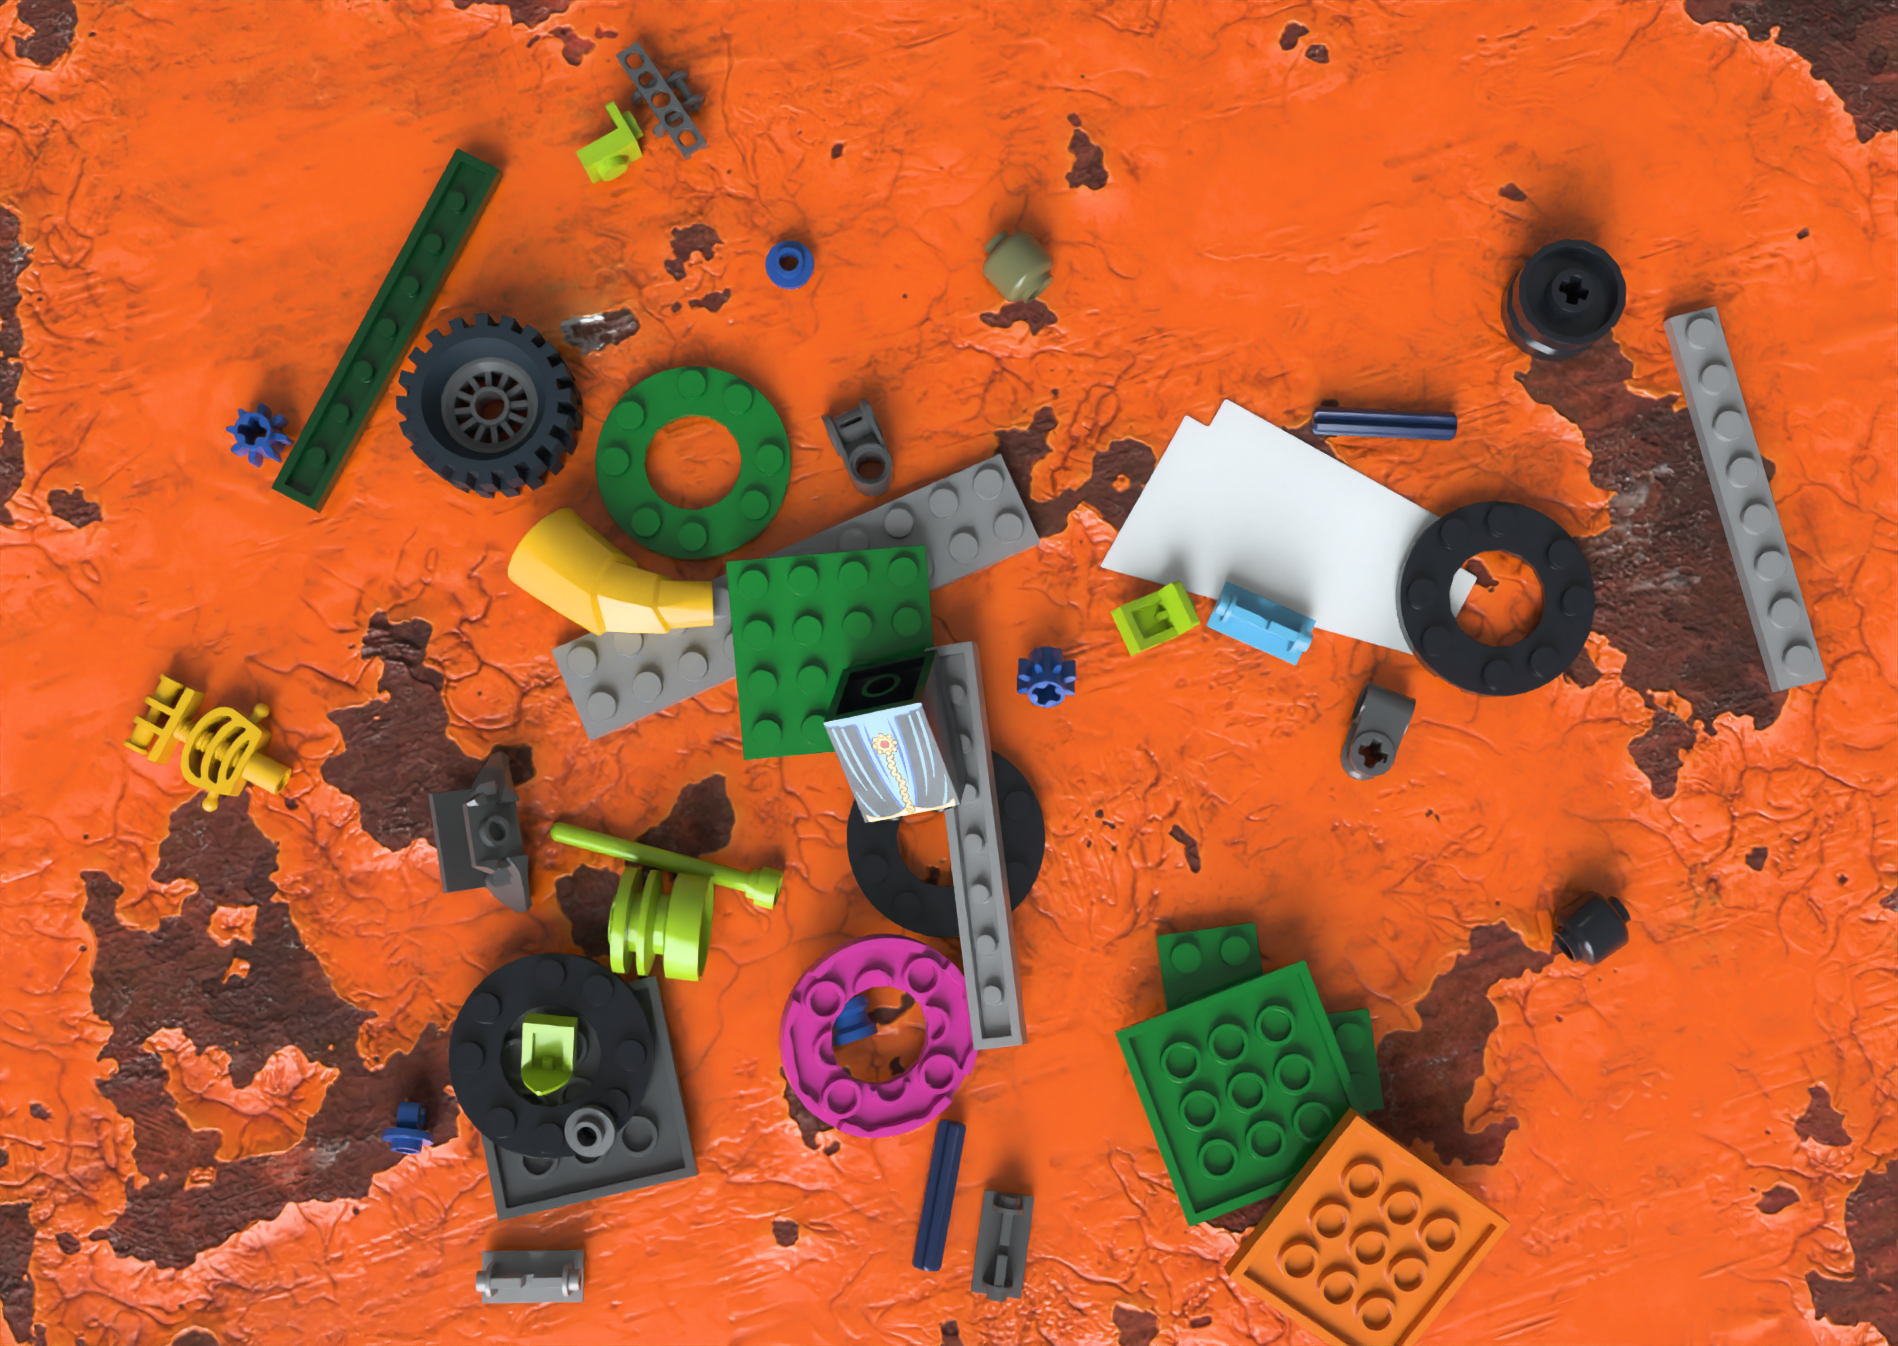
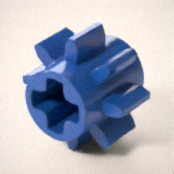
M262 403L257 407V413H247L241 408L238 409L240 417L235 425L226 427V431L234 435L237 441L231 447V452L239 457L249 453V463L258 468L261 467L263 458H272L279 463L282 462L280 453L285 445H292L294 442L282 430L288 425L289 420L281 414L271 418V409ZM265 429H266V430H267L266 436H265V437H257L256 440H255V442H254V441H253V438H254L255 434H263L264 431H265Z
M1049 646L1039 647L1029 654L1028 659H1018L1017 693H1028V698L1033 705L1045 708L1054 707L1064 700L1065 694L1074 696L1076 661H1065L1061 649Z

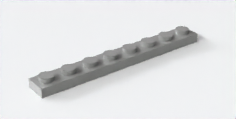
M1716 306L1670 317L1663 322L1772 693L1827 679Z
M968 641L926 648L925 651L937 649L941 659L968 775L961 805H956L946 810L945 819L974 1050L1028 1044L978 643Z

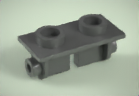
M984 1189L971 1292L987 1294V1299L998 1302H1006L1007 1297L1021 1299L1034 1196Z

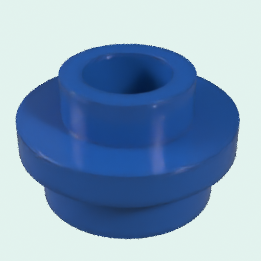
M783 241L771 248L766 257L765 267L769 279L776 286L792 290L804 286L810 280L814 271V261L811 252L803 244L797 241ZM786 257H794L798 260V265L795 269L787 271L780 266L782 260Z

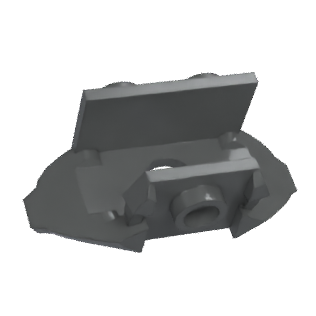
M501 751L490 756L487 763L479 771L471 789L428 794L443 893L486 887L501 903L509 906L516 913L528 911L533 905L528 883V855H524L516 808V801L520 800L514 788L509 766V756Z

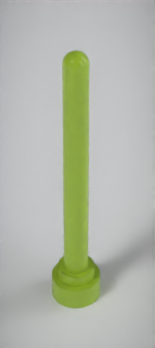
M557 822L550 828V836L557 842L676 874L686 873L712 876L714 884L746 892L745 897L754 899L753 904L774 910L780 895L784 878V871L764 866L762 870L753 868L750 873L563 822Z

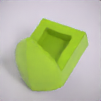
M536 1013L526 1014L522 1032L521 1077L524 1084L536 1095L542 1096L554 1092L565 1085L571 1078L576 1066L578 1017Z

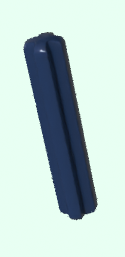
M1318 406L1313 410L1311 427L1312 432L1316 435L1451 440L1457 432V416L1453 412Z
M940 1119L937 1122L912 1257L913 1267L929 1272L939 1271L941 1268L966 1132L965 1124L951 1119Z

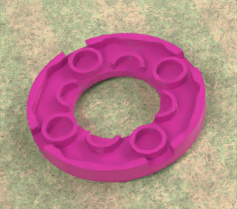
M886 933L860 936L838 944L822 954L797 980L789 994L781 1017L779 1029L780 1058L784 1073L794 1093L813 1115L836 1127L841 1132L859 1137L880 1138L900 1135L934 1119L953 1102L950 1098L958 1089L966 1074H971L978 1054V1050L973 1048L965 977L950 960L933 947L914 938ZM892 986L908 992L919 1003L926 1020L925 1042L918 1058L904 1073L887 1081L866 1082L848 1075L838 1065L832 1050V1028L836 1018L842 1013L845 1004L854 995L871 987Z

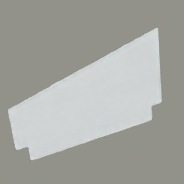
M1225 399L1210 426H1205L1189 416L1184 417L1104 558L1101 567L1163 585L1180 580L1186 591L1218 600L1227 581L1316 620L1314 625L1316 628L1413 655L1403 637L1396 611L1397 580L1400 568L1404 565L1409 551L1415 544V540L1440 517L1230 400ZM1462 568L1455 573L1449 591L1451 612L1454 618L1458 615L1477 580L1475 575Z

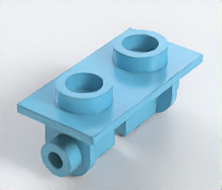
M1226 581L1206 626L1286 662L1297 665L1302 652H1306L1313 638L1311 631L1316 620Z

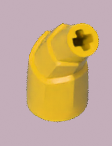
M571 508L558 509L540 520L521 540L511 557L508 577L513 583L597 636L602 635L606 631L665 634L670 629L714 626L713 581L672 580L670 577L637 567L634 560L610 543Z

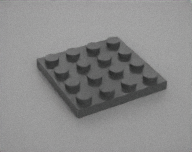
M658 975L627 982L635 991L648 1021L651 1023L655 1042V1062L651 1083L642 1104L631 1120L617 1133L614 1144L606 1153L598 1157H585L578 1154L559 1159L530 1158L500 1147L481 1133L498 1221L689 1178L700 1173ZM547 1004L528 1010L513 1023L504 1039L502 1062L510 1083L521 1096L536 1104L557 1106L576 1100L590 1088L599 1072L601 1048L596 1031L583 1015L567 1006ZM536 1013L578 1017L576 1066L571 1078L565 1085L554 1092L542 1096L536 1095L524 1084L521 1077L522 1032L526 1014Z

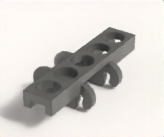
M638 41L616 55L618 62L637 88V91L631 96V101L635 106H638L643 102L642 98L644 97L660 121L653 129L654 135L657 138H661L665 135V130L686 161L699 149L702 148L704 150L707 148L706 140L688 115L692 111H699L705 98L702 94L694 96L685 82L688 73L685 70L673 71L670 77L664 80ZM634 53H637L643 62V65L637 69H632L626 61ZM645 73H650L654 79L643 86L640 82V77ZM676 87L686 100L682 104H680L672 92ZM660 93L664 95L668 93L670 95V102L666 107L659 108L652 103L653 97ZM677 111V112H675L674 114H672L671 116L667 117V115H668L670 112ZM684 131H690L696 142L692 146H684L679 139L680 134Z

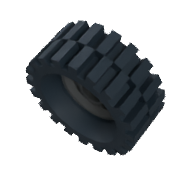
M488 313L475 314L476 325L469 326L462 317H458L448 321L453 333L445 337L435 328L425 336L433 346L426 353L415 346L408 356L417 366L414 374L402 370L398 381L407 390V396H396V409L406 417V421L399 422L403 435L413 443L410 448L419 459L442 479L447 480L454 487L466 493L473 490L481 497L494 498L495 491H501L507 498L521 495L519 486L527 484L533 491L543 486L545 483L540 475L549 469L556 476L565 467L559 461V457L563 451L573 455L578 444L572 437L573 430L582 431L583 417L577 410V406L583 405L581 392L573 381L576 379L567 364L549 340L547 342L544 340L539 331L528 324L523 329L516 319L502 315L500 323H495ZM496 377H501L499 384L497 386ZM485 379L486 387L482 388L478 382ZM514 381L518 383L516 386L511 388ZM471 387L476 391L473 396L467 394ZM525 395L527 396V400H520V401H518L519 399H521V398L524 397ZM494 400L504 401V411L498 418L493 420L484 419L483 413L488 403ZM462 402L470 405V407L460 408ZM528 412L526 418L517 415V413ZM469 419L464 424L461 423V420ZM514 424L522 426L517 433L512 429ZM506 431L510 438L503 441L502 433ZM474 432H476L474 439L469 437ZM491 433L492 443H486Z

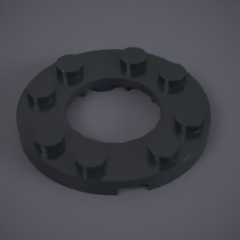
M1501 501L1479 502L1458 508L1444 515L1424 530L1415 540V544L1409 551L1398 575L1396 611L1401 632L1409 649L1434 677L1438 676L1448 684L1460 689L1461 692L1470 695L1494 698L1509 697L1535 690L1551 682L1561 675L1577 658L1585 645L1593 623L1595 610L1594 585L1588 564L1580 548L1573 538L1554 520L1541 512L1516 503ZM1500 551L1523 561L1533 570L1541 585L1543 607L1539 620L1526 638L1513 645L1493 647L1473 640L1460 629L1451 612L1449 591L1455 573L1467 559L1479 553Z
M991 750L1011 911L1013 912L1030 892L1040 871L1044 856L1045 828L1040 805L1028 781L1012 763ZM854 800L847 826L848 857L855 879L870 903L889 920L912 932L933 937L960 936L954 886L940 887L924 883L912 874L899 855L897 831L901 819L865 823L857 802Z
M562 952L542 953L523 957L505 964L487 976L472 991L459 1011L449 1046V1070L453 1089L461 1108L472 1124L484 1136L500 1147L519 1155L539 1159H559L578 1155L567 1143L565 1124L569 1116L582 1106L594 1105L608 1110L614 1118L618 1133L631 1120L642 1104L651 1083L655 1062V1042L652 1026L631 986L620 975L612 972V969L598 961ZM547 1004L567 1006L583 1015L596 1031L601 1048L599 1072L590 1088L576 1100L557 1106L536 1104L521 1096L510 1083L502 1062L504 1039L513 1023L528 1010ZM582 1127V1131L587 1137L597 1139L596 1132L592 1128Z

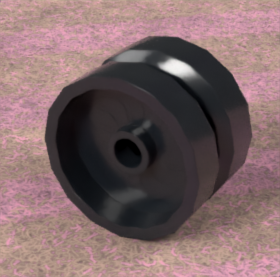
M1563 239L1543 246L1510 278L1501 297V319L1508 337L1522 352L1539 360L1564 361L1581 355L1617 324L1625 308L1626 283L1619 265L1604 249L1585 240Z

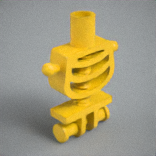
M165 674L160 675L159 679L161 681L153 696L147 694L144 699L145 703L152 706L146 717L139 714L135 715L133 722L137 725L129 739H125L122 743L124 746L140 754L147 755L149 752L147 747L154 735L157 734L159 737L147 759L156 764L167 765L179 741H183L185 745L181 755L182 775L190 784L209 790L207 797L202 802L203 808L209 812L215 811L218 808L219 794L239 796L247 781L275 795L282 792L291 777L292 770L262 754L272 736L270 731L259 724L262 718H266L269 715L270 709L268 705L264 703L257 704L251 716L238 709L218 707L205 714L196 724L191 720L205 693L186 687L176 707L171 704L178 691L184 689L185 684ZM162 712L170 716L165 727L157 723ZM232 718V721L221 727L216 735L212 732L219 723ZM243 730H245V731H244L241 735H239V736L236 738V740L232 743L233 739H234L240 732H242ZM201 752H202V753L205 752L204 757H203V759H202L201 771H200V766H199L200 754H201Z

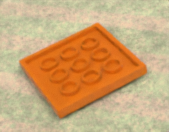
M1350 1107L1227 1262L1224 1269L1231 1279L1331 1346H1413L1511 1224L1500 1212Z

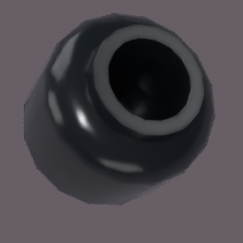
M1588 891L1555 914L1554 922L1556 928L1551 933L1558 947L1570 961L1575 964L1581 961L1587 965L1594 966L1628 943L1629 932L1626 923L1631 918L1624 905L1616 897L1611 896L1606 899L1597 892Z

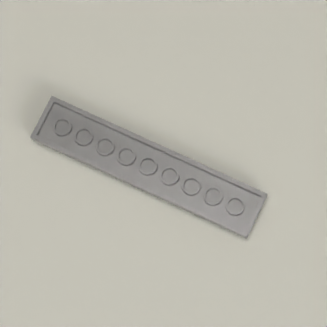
M998 454L763 558L924 544L926 548L929 593L1034 548L1040 545V540L1001 454ZM727 573L710 580L713 581L714 626L670 629L665 634L606 631L602 635L597 636L591 632L551 650L589 740L599 739L736 678Z

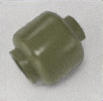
M1003 230L993 237L984 248L988 256L982 266L983 275L1008 302H1017L1022 299L1027 304L1038 297L1054 279V276L1050 273L1054 265L1053 257L1029 231L1019 230L1009 235L1006 230Z

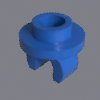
M400 1102L397 1113V1128H386L382 1134V1139L391 1143L390 1150L403 1154H420L422 1146L433 1145L434 1135L423 1131L427 1110L421 1108V1103Z

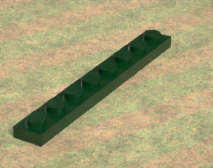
M458 148L455 150L271 487L273 490L318 513L322 511L503 177L500 169Z

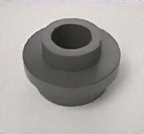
M594 1105L582 1106L576 1109L566 1121L565 1138L567 1143L576 1153L582 1156H601L612 1147L616 1140V1123L611 1113L603 1107ZM582 1127L592 1128L596 1132L597 1139L587 1137L583 1133Z

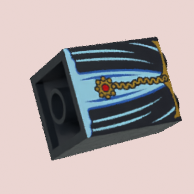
M934 649L843 669L826 714L824 726L864 822L868 823L879 820L895 821L910 814L930 810L942 812L953 806L961 805L968 775L938 650Z

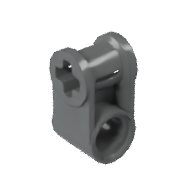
M867 398L859 399L858 406L831 417L828 413L822 415L821 419L837 455L841 457L856 490L869 497L881 496L887 492L894 480L891 455L882 438V431ZM868 461H878L885 467L882 475L872 480L864 479L858 472L860 467Z
M1366 682L1355 704L1352 723L1341 750V765L1348 776L1364 781L1382 775L1391 768L1402 737L1413 716L1416 699L1372 682ZM1369 746L1371 748L1370 756L1375 758L1376 762L1365 766V757L1358 752Z

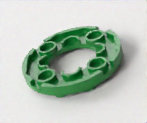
M687 366L662 371L646 378L631 388L617 402L605 420L600 432L596 449L595 471L599 491L607 510L631 539L651 552L667 558L682 561H706L724 557L725 554L741 548L750 541L752 543L771 525L781 510L788 493L792 472V457L787 434L779 415L766 397L754 386L738 376L723 370L710 367ZM689 416L710 418L726 427L736 439L742 457L740 475L731 492L715 505L698 510L677 508L662 500L650 486L646 471L648 448L656 434L667 425Z

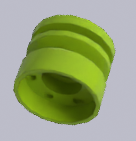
M626 867L622 873L617 893L613 898L609 917L608 941L610 944L612 972L628 974L636 952L637 974L648 976L654 964L656 954L663 955L666 978L701 982L706 967L714 909V878L705 875L678 873L672 886L671 894L668 895L664 894L660 871H650L643 891L641 870Z

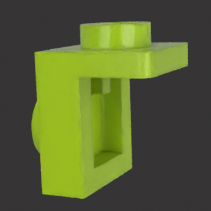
M613 100L605 104V108L616 130L576 151L584 170L593 184L600 180L610 181L619 177L627 170L628 164L643 156L637 140L643 137L641 129L631 112L628 110L621 114Z
M1180 580L1174 581L1154 593L1121 605L1110 612L1131 656L1177 638L1200 624L1195 612L1194 602L1186 593Z

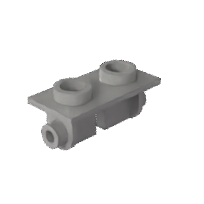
M584 1249L482 1251V1271H477L476 1291L482 1292V1303L584 1302Z

